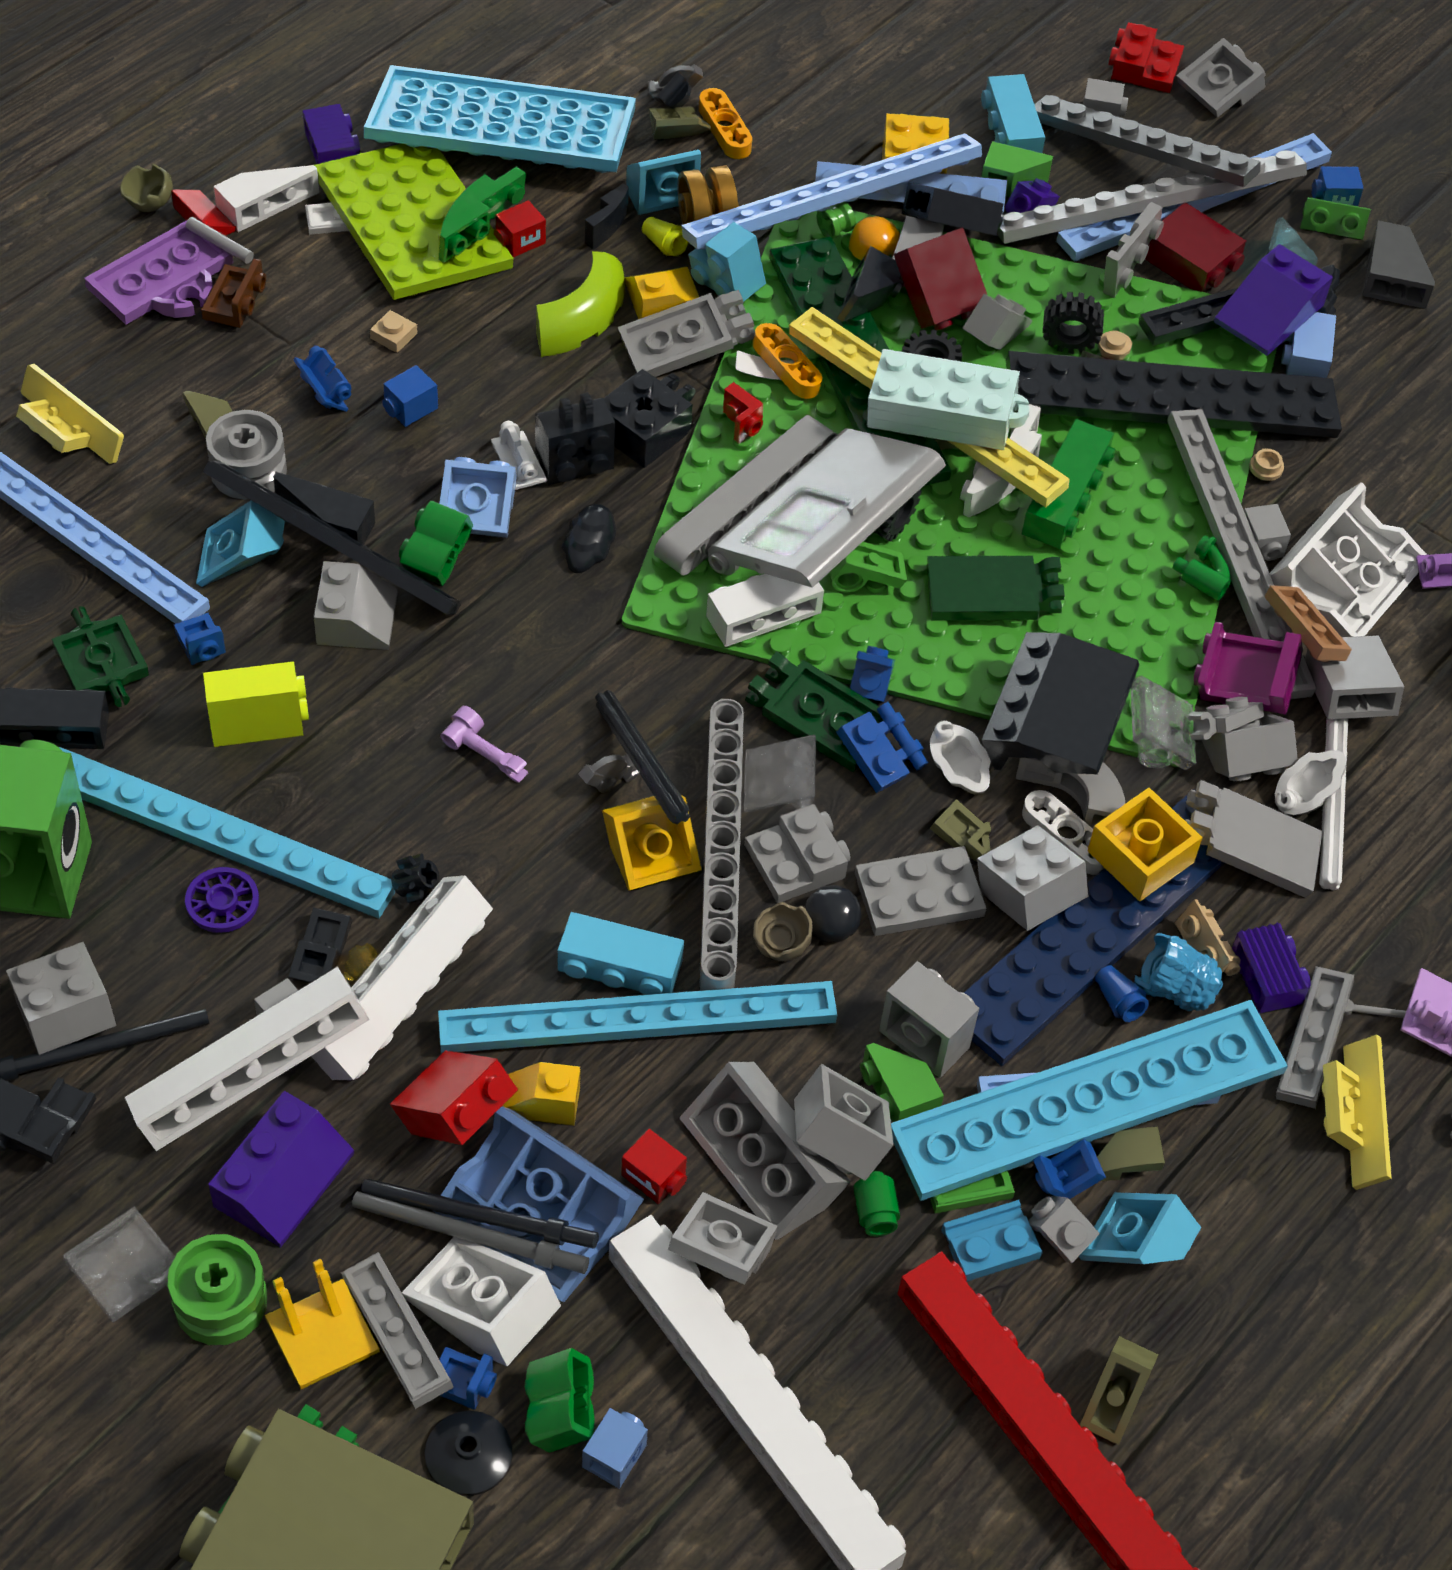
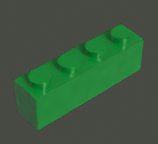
M1075 419L1051 464V467L1070 479L1069 488L1047 507L1033 499L1025 514L1022 535L1058 549L1061 548L1066 537L1072 538L1079 524L1078 514L1086 513L1092 497L1089 494L1091 489L1097 491L1104 474L1101 471L1103 466L1109 468L1116 451L1115 448L1111 447L1114 436L1113 432Z

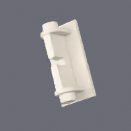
M512 421L503 422L500 427V437L491 439V443L500 461L515 467L517 475L515 490L547 482L546 476L524 431H520L519 426Z

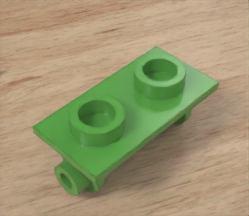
M1308 197L1307 202L1304 203L1300 228L1363 240L1371 209Z

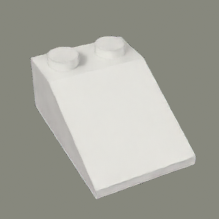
M453 1237L402 1292V1295L408 1302L475 1352L481 1355L485 1353L492 1356L494 1361L508 1366L561 1307L545 1271L478 1243Z

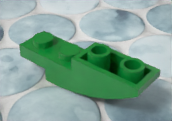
M515 167L495 181L484 174L461 193L449 209L442 225L439 247V260L444 263L453 256L461 254L476 241L484 239L489 234L490 219H494L495 214L506 210L513 204H518L524 198L526 178L524 171Z

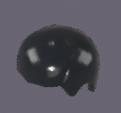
M838 885L822 886L807 899L804 908L812 920V936L826 943L841 942L857 932L861 920V907L857 897L849 889Z

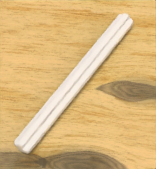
M1348 718L1327 719L1325 751L1339 750L1344 753L1346 759ZM1346 769L1341 779V787L1332 796L1325 799L1323 803L1319 882L1323 889L1337 890L1342 882Z

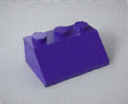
M283 1091L208 1184L213 1207L281 1248L354 1155V1149L318 1110L288 1092Z

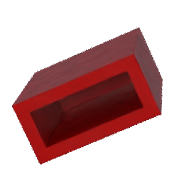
M445 1050L390 1105L411 1135L463 1145L518 1091V1088L498 1059Z

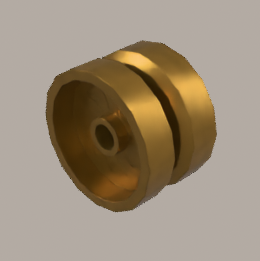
M727 165L708 168L705 177L698 169L679 173L677 191L682 225L739 207L734 179Z

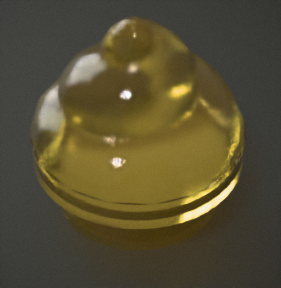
M366 943L362 947L356 945L349 951V960L345 963L346 971L344 972L346 980H358L377 958L379 953L371 944Z

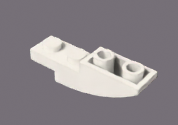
M1029 404V417L1023 426L1011 428L1010 439L1039 458L1042 435L1038 434L1037 431L1041 408ZM977 461L973 471L974 478L972 481L966 480L961 492L960 499L965 501L963 515L971 517L985 511L1005 498L1016 487Z

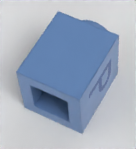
M610 1408L583 1449L582 1468L620 1489L646 1447L648 1429L644 1427L642 1421L628 1412L620 1414Z

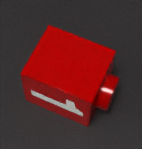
M648 1129L622 1156L621 1176L659 1204L668 1194L674 1196L685 1184L687 1180L685 1175L687 1157L651 1129Z

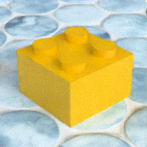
M887 113L882 160L949 139V118ZM947 168L942 169L940 173L947 174Z
M1147 788L1094 825L1087 851L1136 899L1142 901L1194 863L1203 837L1152 789Z

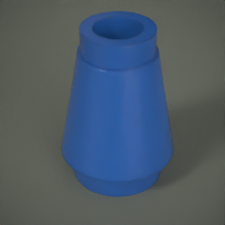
M1112 965L1105 966L1096 974L1095 981L1099 985L1116 1018H1122L1125 1022H1132L1145 1013L1149 1002L1146 999V992L1116 970Z

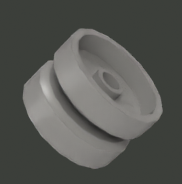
M239 410L219 417L209 427L206 435L209 461L223 462L274 492V473H287L282 428L276 420L260 411ZM212 478V482L222 493L232 498L249 500L247 497Z

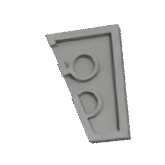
M1150 202L1135 220L1130 235L1124 234L1119 240L1117 251L1111 250L1106 256L1103 293L1115 298L1121 287L1127 288L1133 277V268L1136 263L1142 264L1148 253V244L1151 239L1157 240L1164 226V222L1161 221L1162 206Z

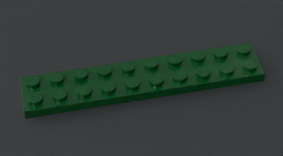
M831 236L770 249L769 259L798 317L813 307L882 353L883 349L889 350L870 311L843 322L837 319L852 276ZM816 352L854 430L935 450L943 458L946 466L924 486L950 480L951 469L934 438L867 427L868 397L871 389Z

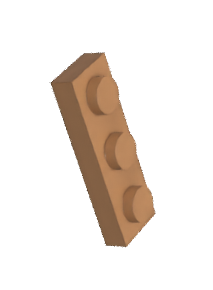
M1270 585L1265 595L1266 600L1275 609V613L1292 629V633L1301 634L1302 643L1308 648L1313 658L1321 662L1347 660L1352 649L1299 587Z

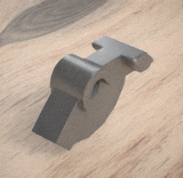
M695 64L692 66L680 65L670 68L663 73L659 82L648 81L649 93L655 100L661 101L657 95L677 72L687 80L692 89L703 78L702 69Z
M626 754L624 756L610 755L604 757L592 766L586 764L578 774L586 784L595 786L601 793H605L615 786L617 780L623 778L626 782L635 779L639 772Z

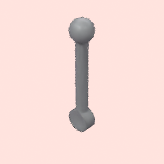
M1349 999L1344 1015H1350L1352 1012L1404 1018L1406 1011L1357 1005Z

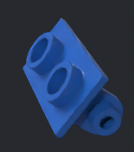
M314 346L309 350V356L306 360L296 357L293 359L301 371V378L316 392L315 398L321 405L329 409L334 407L346 412L349 410L343 400H347L351 396V385L342 372L334 368L336 364L325 348Z

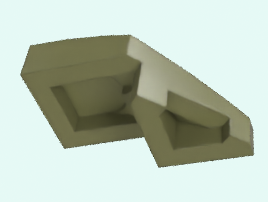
M185 391L182 394L193 420L198 422L205 439L209 427L219 417L232 412L229 403L225 400L192 391Z
M957 799L930 827L934 833L952 847L965 846L968 857L976 862L977 858L991 851L989 834L991 832L990 822L983 823Z
M1158 1127L1136 1128L1116 1132L1097 1156L1106 1176L1101 1181L1120 1180L1122 1172L1162 1170L1165 1161Z

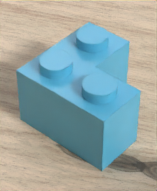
M732 222L705 243L706 249L697 250L695 248L688 254L692 268L691 275L698 284L706 285L714 290L718 296L739 290L744 302L766 284L757 237L735 222Z

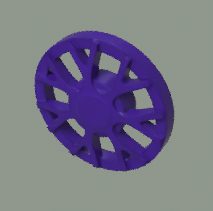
M218 867L201 873L190 883L185 895V905L190 919L200 928L210 932H230L241 928L253 918L259 906V893L254 880L245 872L230 867ZM218 877L221 884H216L210 888L207 880ZM233 877L242 881L236 889L229 885ZM195 891L206 894V901L192 899ZM253 894L252 900L238 901V896ZM205 908L210 910V913L203 918L196 914V912ZM240 909L245 914L240 918H236L232 912ZM226 915V923H214L216 916Z

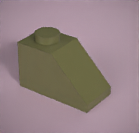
M1119 1336L1080 1426L1087 1427L1091 1432L1119 1445L1158 1354Z

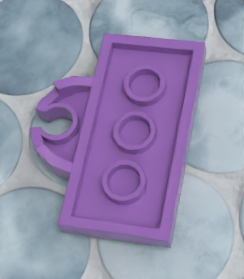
M187 221L85 277V285L92 294L126 325L153 309L165 316L174 318L189 317L195 315L194 305L191 301L185 299L196 298L200 301V306L203 307L213 288L211 276L222 270L225 264H233V256L186 228Z

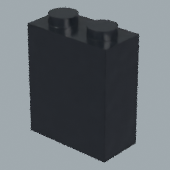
M908 182L901 214L996 236L998 228H1000L1003 222L1004 214L1002 209L1004 203Z

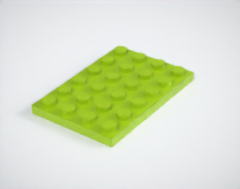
M398 144L314 165L317 168L319 185L393 300L513 268L514 258L506 246H503L494 236V229L491 224L489 234L484 239L476 241L461 254L453 256L444 263L439 260L440 234L443 222L455 200L466 188L444 155L437 148L424 146L410 147L406 144Z

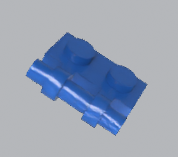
M889 702L882 704L876 709L883 719L882 722L877 723L872 714L868 712L841 726L837 731L838 736L876 793L901 781L910 773L904 764L905 761L910 760L916 771L929 763L921 752L924 748L918 739L913 740L904 726L905 719L900 712L896 713ZM892 733L901 749L895 751L886 735Z

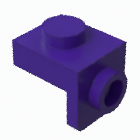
M1041 179L1018 181L1005 206V211L1008 213H1023L1032 211L1041 205L1054 206L1060 196L1052 192V186Z

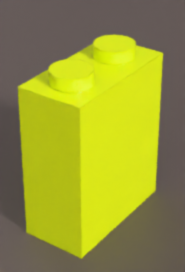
M294 661L203 673L214 747L304 736L302 721L309 720L304 675L296 676Z

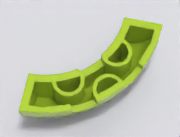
M592 251L591 271L585 282L578 289L559 300L536 305V334L541 357L557 355L579 348L582 341L592 335L599 336L612 324L614 315L619 307L622 306L625 295L623 266L615 256L606 252Z

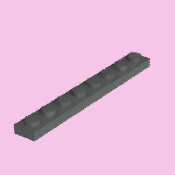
M1045 95L1034 104L1041 124L1243 188L1260 173L1261 161L1249 158L1244 154H1236L1220 149L1215 145H1207L1194 141L1189 137H1181L1165 132L1160 128L1139 124L1135 120H1126L1109 112L1097 111L1085 107L1083 104H1075L1059 99L1057 96Z

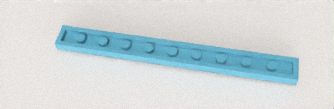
M59 747L63 752L71 753L82 800L380 919L395 894L390 878Z
M832 981L440 1010L438 1011L440 1046L441 1053H443L445 1050L464 1052L836 1023L837 1009Z

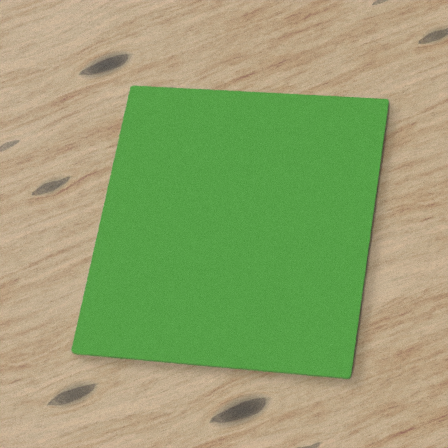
M817 211L802 215L797 220H786L774 224L761 257L766 284L746 299L743 306L746 314L750 313L754 330L763 323L779 326L821 372L822 383L819 394L810 399L800 398L794 395L782 380L763 378L736 370L737 351L761 357L753 348V339L743 344L733 345V349L724 352L623 613L622 625L629 629L767 664L777 651L796 666L802 660H805L835 680L850 685L857 661V652H866L867 646L885 649L889 651L888 658L895 659L887 694L988 720L991 719L1026 632L1062 633L1139 661L1138 671L1107 750L1174 767L1180 766L1184 759L1192 720L1188 719V715L1195 711L1199 693L1198 686L1194 685V673L1196 666L1203 664L1205 657L1202 651L1206 633H1212L1219 601L1182 581V574L1172 569L1176 559L1181 557L1188 562L1195 559L1214 570L1208 558L1205 561H1201L1199 556L1194 554L1201 538L1204 535L1210 538L1213 534L1169 424L1040 413L1037 431L1038 434L1042 435L1039 459L1050 466L1075 419L1114 433L1111 447L1115 448L1116 451L1109 468L1103 466L1101 471L1104 474L1097 491L1091 489L1089 494L1092 497L1086 513L1078 514L1079 524L1072 538L1066 537L1060 549L1021 534L1026 511L1033 499L1017 488L985 511L971 517L963 515L965 501L960 499L961 492L966 480L972 481L974 478L973 471L977 461L958 448L941 450L951 469L950 480L926 485L920 489L922 493L918 497L920 501L915 506L916 511L910 516V522L908 525L905 524L903 532L898 533L896 539L888 541L873 532L864 540V542L903 553L907 581L900 589L868 580L857 591L839 592L832 586L830 571L819 581L824 589L822 611L820 614L728 647L724 646L706 616L708 593L714 592L720 587H728L746 581L752 576L763 574L741 566L732 575L720 574L710 566L708 558H706L694 570L683 576L654 555L655 546L665 532L806 415H810L837 435L845 428L853 429L816 352L789 334V324L796 320L798 316L769 259L770 249L825 238L817 224ZM853 211L856 224L864 218L875 216ZM885 218L892 222L901 234L904 222ZM853 230L849 232L842 231L837 238L833 239L851 276H853L856 267L861 261L854 257L849 250V240ZM969 237L967 239L988 296L995 298L997 294H1000L1008 300L1012 299L1026 308L1024 315L1033 321L1029 327L1000 350L988 346L964 330L963 326L968 319L962 320L961 315L951 318L953 325L937 330L936 334L941 336L942 332L948 334L947 340L952 337L957 340L956 345L960 344L962 348L961 362L1006 369L1008 351L1105 359L1102 357L1096 343L1095 348L1091 350L1086 347L1084 353H1079L1078 349H1074V354H1068L1067 348H1064L1063 352L1057 351V345L1052 348L1048 345L1049 340L1045 341L1043 337L1044 310L1048 306V302L1051 299L1056 301V296L1059 294L1067 298V292H1073V297H1078L1080 292L1085 293L1084 299L1092 296L1095 298L1094 303L1099 301L1102 305L1101 309H1104L1103 333L1119 331L1131 339V351L1123 361L1271 373L1277 349L1275 348L1266 356L1222 327L1153 346L1138 324L1140 314L1212 294L1133 276L1127 288L1121 287L1114 298L1103 293L1105 269ZM902 287L895 298L889 296L883 306L870 311L889 350L902 352L906 339L910 340L911 334L916 333L919 337L921 330H926L927 335L931 334V330H934L933 325L924 329L920 328L906 287ZM1079 321L1064 322L1065 324L1074 326L1083 324ZM780 358V360L793 361L792 359H789V358ZM733 382L763 403L762 428L755 436H749L740 444L734 440L735 422L731 421L723 412L724 389ZM1011 428L1009 429V433H1008V438H1009V439H1010V437H1011V434H1010ZM1210 428L1240 503H1242L1249 473V464L1258 431ZM813 497L757 548L785 556L792 555L846 506ZM1033 556L1034 564L1048 557H1060L1061 572H1058V584L1064 585L1065 593L1064 600H1061L1062 612L1048 613L1046 611H1039L1038 620L931 621L926 566L927 557ZM1042 584V590L1049 585Z

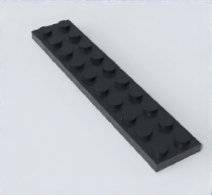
M1008 351L1006 357V369L1020 371L1018 394L1025 397L1029 404L1040 407L1041 414L1168 424L1167 419L1171 411L1202 409L1210 428L1338 438L1342 430L1333 378Z

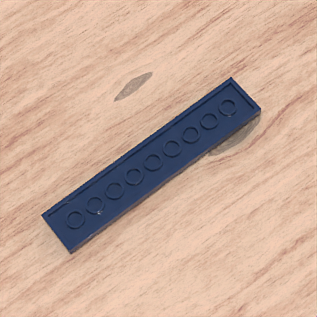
M1186 795L1172 809L1184 820H1191V815L1196 809L1186 805ZM1200 844L1192 865L1142 901L1136 899L1104 868L1087 883V898L1044 921L964 992L979 1007L971 1041L999 1065L1003 1066L1095 982V976L1102 968L1108 965L1113 966L1222 867L1225 862L1206 855L1208 845Z

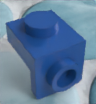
M209 613L174 624L175 634L191 665L211 660L218 655L226 653L223 632L220 626L214 625Z
M1082 1139L1051 1159L1043 1156L1033 1159L1038 1170L1035 1173L1036 1180L1046 1194L1071 1199L1106 1178L1092 1144L1085 1139Z
M445 1347L439 1360L454 1388L439 1396L475 1410L481 1397L488 1398L495 1385L497 1374L493 1372V1357L484 1353L481 1360H477Z

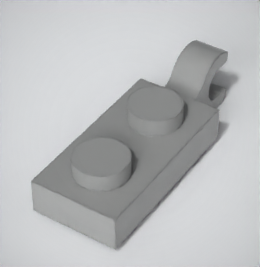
M1234 697L1226 699V705L1207 707V712H1191L1188 715V719L1193 720L1195 733L1191 734V739L1208 740L1215 733H1227L1264 717L1263 702H1248L1247 697Z

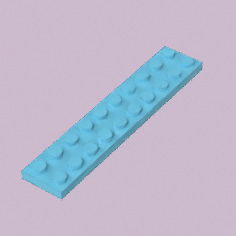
M1248 1000L891 1123L893 1143L919 1199L922 1201L1033 1162V1159L1038 1156L1047 1157L1062 1152L1082 1139L1090 1142L1284 1074L1288 1065L1252 1000Z

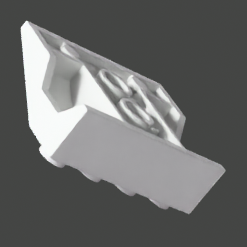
M1362 482L1338 496L1269 573L1274 586L1299 587L1341 637L1365 636L1419 573L1416 556L1427 555L1403 528L1383 525L1364 504L1366 486Z

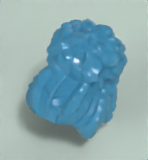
M1162 933L1155 934V948L1147 955L1141 967V977L1135 975V984L1142 988L1147 995L1174 1000V1004L1179 1005L1181 1009L1204 1011L1210 1004L1215 1002V997L1223 986L1221 981L1222 970L1218 967L1217 961L1214 958H1210L1208 954L1198 952L1187 944L1186 940L1180 939L1179 936H1169Z

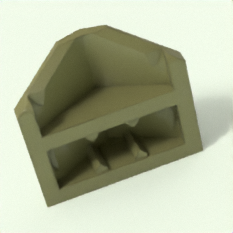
M691 106L674 109L668 107L649 108L653 139L687 137L711 129L709 123L695 114V109Z

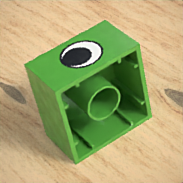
M28 740L23 742L20 747L0 745V911L70 919L92 844L71 753L63 752L56 745L42 740Z

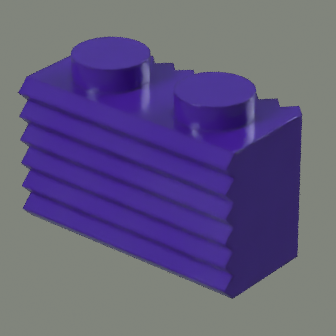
M340 104L302 110L304 131L316 164L361 153L357 134L351 135L353 128L349 113L343 114Z
M1278 922L1274 925L1269 924L1260 928L1255 927L1252 930L1239 931L1234 940L1232 950L1241 960L1239 963L1241 968L1240 974L1243 976L1245 985L1248 987V993L1251 994V999L1254 1000V1006H1256L1258 1013L1303 1004L1306 994L1310 989L1311 981L1305 967L1300 968L1295 958L1296 946L1292 936L1285 935L1281 924Z

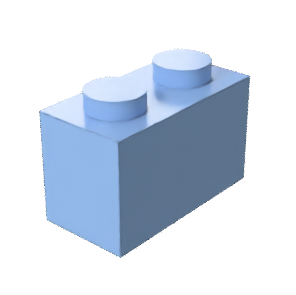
M1316 312L1284 340L1289 341V345L1285 344L1281 364L1287 365V375L1327 378L1332 364L1336 315Z

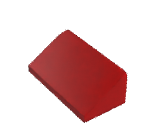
M176 189L171 191L173 207L186 221L190 217H194L225 236L237 230L236 226L200 190Z

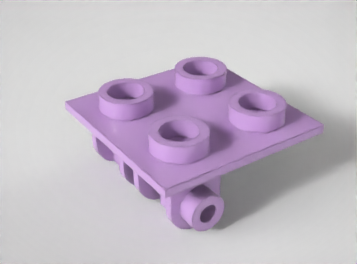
M1421 968L1400 1031L1451 1057L1452 983Z

